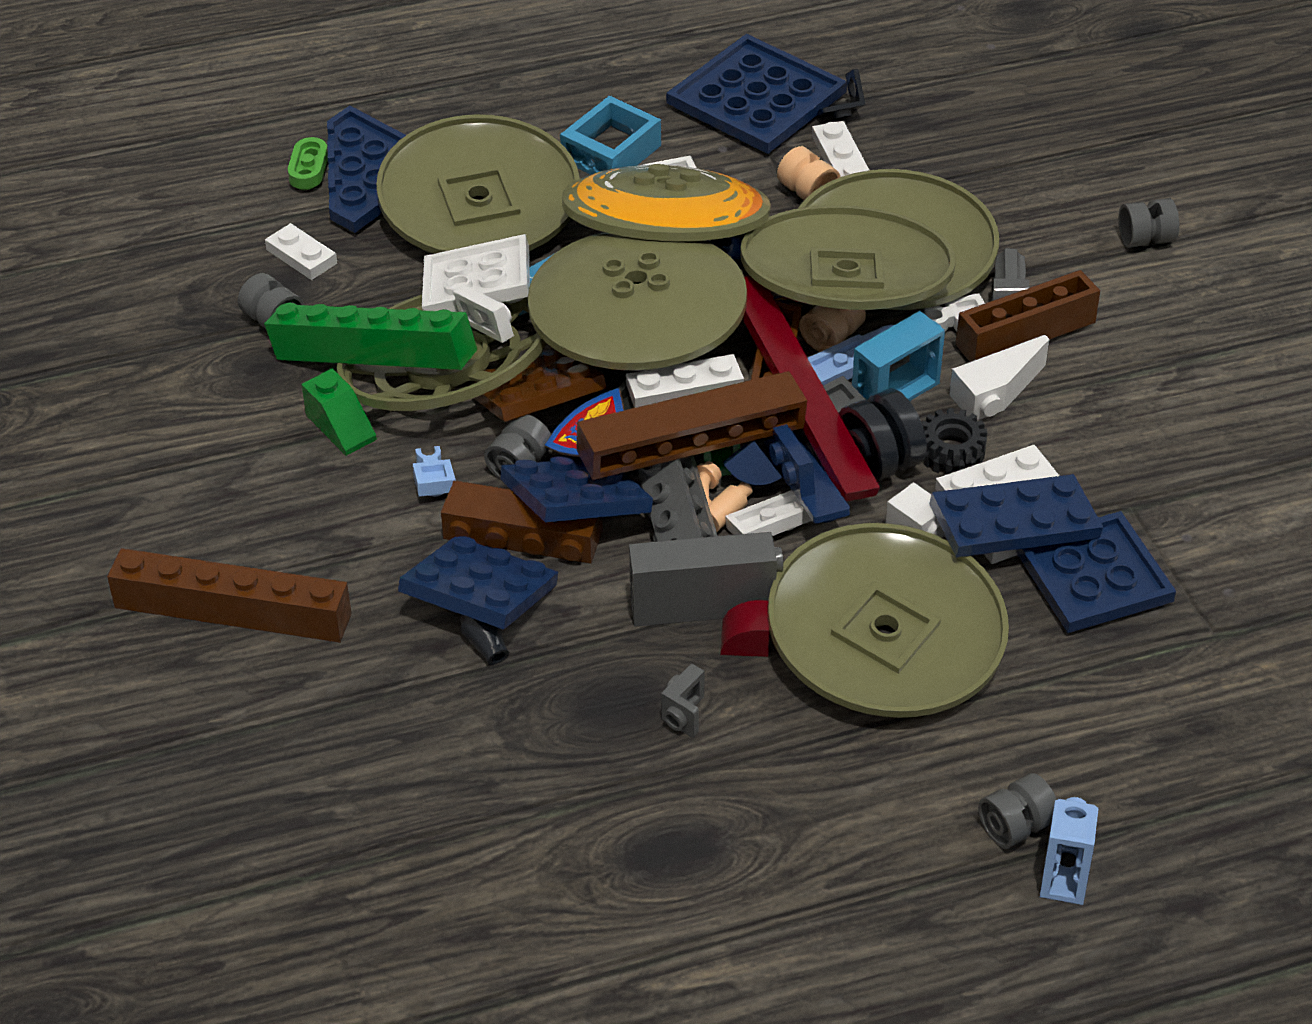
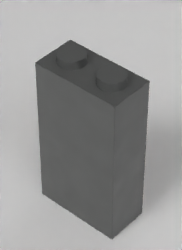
M772 532L629 544L630 600L634 627L723 619L725 614L738 604L754 600H769L770 589L773 580H776L777 571H783L781 547H774Z

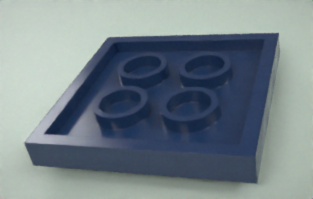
M553 457L548 462H535L524 459L518 460L512 465H501L500 480L544 522L652 512L653 498L626 474L619 473L592 480L582 459Z
M1122 511L1098 517L1103 525L1100 538L1015 550L1067 633L1172 603L1175 600V588Z
M459 536L452 538L402 575L399 580L398 592L505 629L557 585L559 572L546 568L541 562L534 560L526 561L512 556L504 549H492L477 544L470 537Z

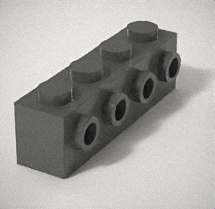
M693 455L638 469L640 476L639 486L653 498L652 512L647 513L654 527L655 534L653 538L655 542L718 536Z

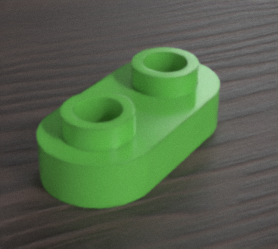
M309 137L295 144L288 165L289 182L293 187L301 190H310L321 183L328 160L327 144L320 138Z

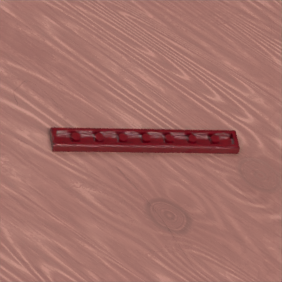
M751 276L744 277L747 288V305L742 319L772 374L789 371L808 400L805 424L802 429L829 478L846 502L877 496L880 486L770 290L756 282Z

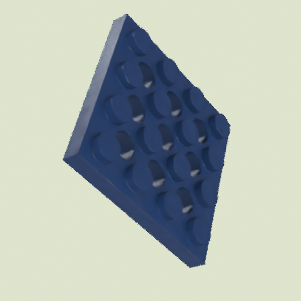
M745 34L666 93V103L768 154L817 116L820 109L828 107L847 92V82L749 34Z

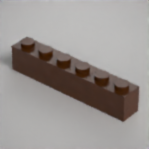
M787 371L578 421L576 450L592 480L773 436L774 427L786 424L791 431L804 428L808 400L791 373Z
M124 548L120 549L107 576L114 607L123 610L341 643L352 614L348 584L344 581Z

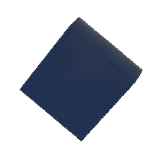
M754 440L744 444L723 461L732 475L748 484L765 485L782 478L779 471Z

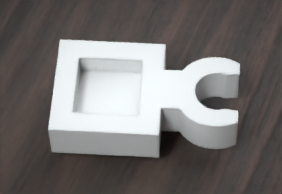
M978 293L955 299L946 303L945 307L934 306L925 308L924 314L937 322L945 331L948 327L954 326L957 332L959 313L985 303Z

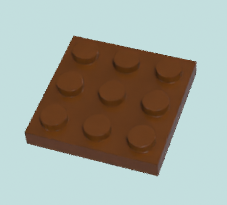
M552 348L542 353L543 356L536 358L524 371L510 381L474 399L502 421L506 422L607 387L603 373L589 364L569 358ZM488 369V370H484V371L493 373V372L496 371V370H495V369ZM469 380L466 382V386H470L477 382Z

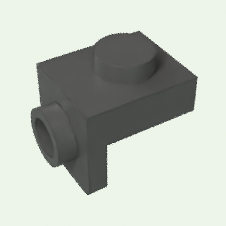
M691 663L680 675H674L668 682L666 689L661 693L662 720L672 729L682 731L692 738L699 732V709L696 705L704 698V670Z

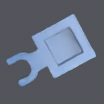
M434 446L435 453L433 455H424L421 453V448L415 449L416 463H413V477L418 496L428 495L435 497L449 493L455 480L450 459L441 460L440 446Z

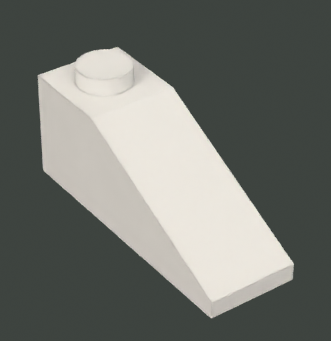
M1043 335L953 368L950 386L951 398L961 409L967 410L966 415L968 417L972 413L977 415V420L1004 411L1045 367L1049 338Z

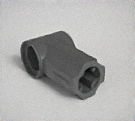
M1007 248L997 255L994 265L991 301L1029 288V279H1025V256L1018 253L1017 249Z

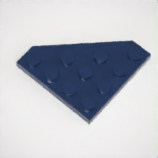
M349 105L327 121L330 220L355 233L382 213L377 199L376 183L378 171L390 149L406 135Z

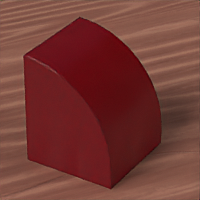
M769 600L747 601L734 606L725 614L722 621L720 655L768 657Z

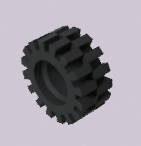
M947 408V414H943L940 409L935 411V417L931 414L926 416V421H922L927 442L924 465L927 468L933 465V472L938 474L943 469L945 470V475L952 473V471H959L982 463L985 458L988 433L987 428L984 429L985 423L982 420L977 422V415L972 413L967 417V410L960 409L959 414L954 413V408ZM943 440H957L962 442V444H948L943 442Z

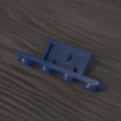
M787 424L774 427L773 439L764 441V449L811 520L816 524L827 523L850 515L849 505L798 433H793Z

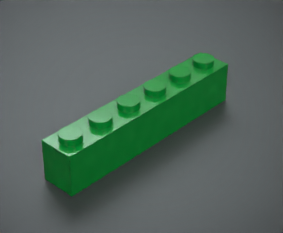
M285 303L280 305L264 323L277 360L462 370L478 350L467 312H451L447 309L425 311L418 310L417 308L402 310L387 309L386 307L357 308L353 305L334 307L324 304L311 306Z

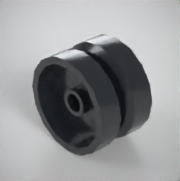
M894 388L885 389L871 395L867 401H857L841 408L839 415L877 483L892 477L896 471H905L915 467L925 459L927 442L923 425L912 403L902 392Z

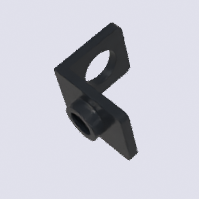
M858 68L852 69L845 74L851 103L822 108L818 111L816 117L832 115L833 120L843 119L852 116L851 111L858 110L866 105Z

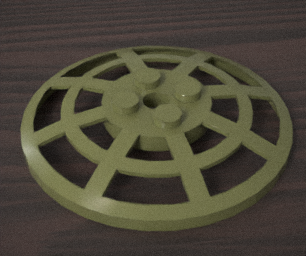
M422 295L403 301L389 309L405 310L417 308L418 310H423ZM528 297L515 303L502 302L503 304L511 305L509 308L512 316L510 324L522 310L529 313ZM511 325L514 336L508 339L510 346L491 352L488 344L494 338L472 331L478 350L462 370L337 363V371L353 388L361 404L389 411L434 409L475 398L510 381L524 371L540 355L547 343L538 333L521 341L518 331ZM529 348L518 360H516L521 351ZM507 357L504 363L493 373L484 371L490 362ZM352 373L374 375L376 386L381 393L371 395L354 387ZM386 376H408L410 382L392 388L387 383ZM469 380L477 382L465 388L450 392V390ZM420 388L435 389L433 395L408 394Z

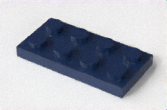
M1074 474L932 492L929 502L956 558L1097 539L1101 537L1103 530L1102 523Z

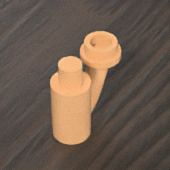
M707 461L697 465L716 532H718L726 525V515L747 506V497L753 490L748 483L741 482L738 486H728L711 501L709 499V489H714L719 484L722 474L717 465Z

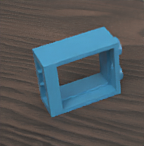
M608 96L560 134V143L570 153L577 168L590 175L614 168L637 166L661 146V119L612 96ZM610 126L631 135L615 149L594 140Z
M919 311L855 347L852 386L866 400L871 395L885 389L894 388L902 392L911 401L940 384L945 329ZM910 354L908 363L889 373L890 365Z

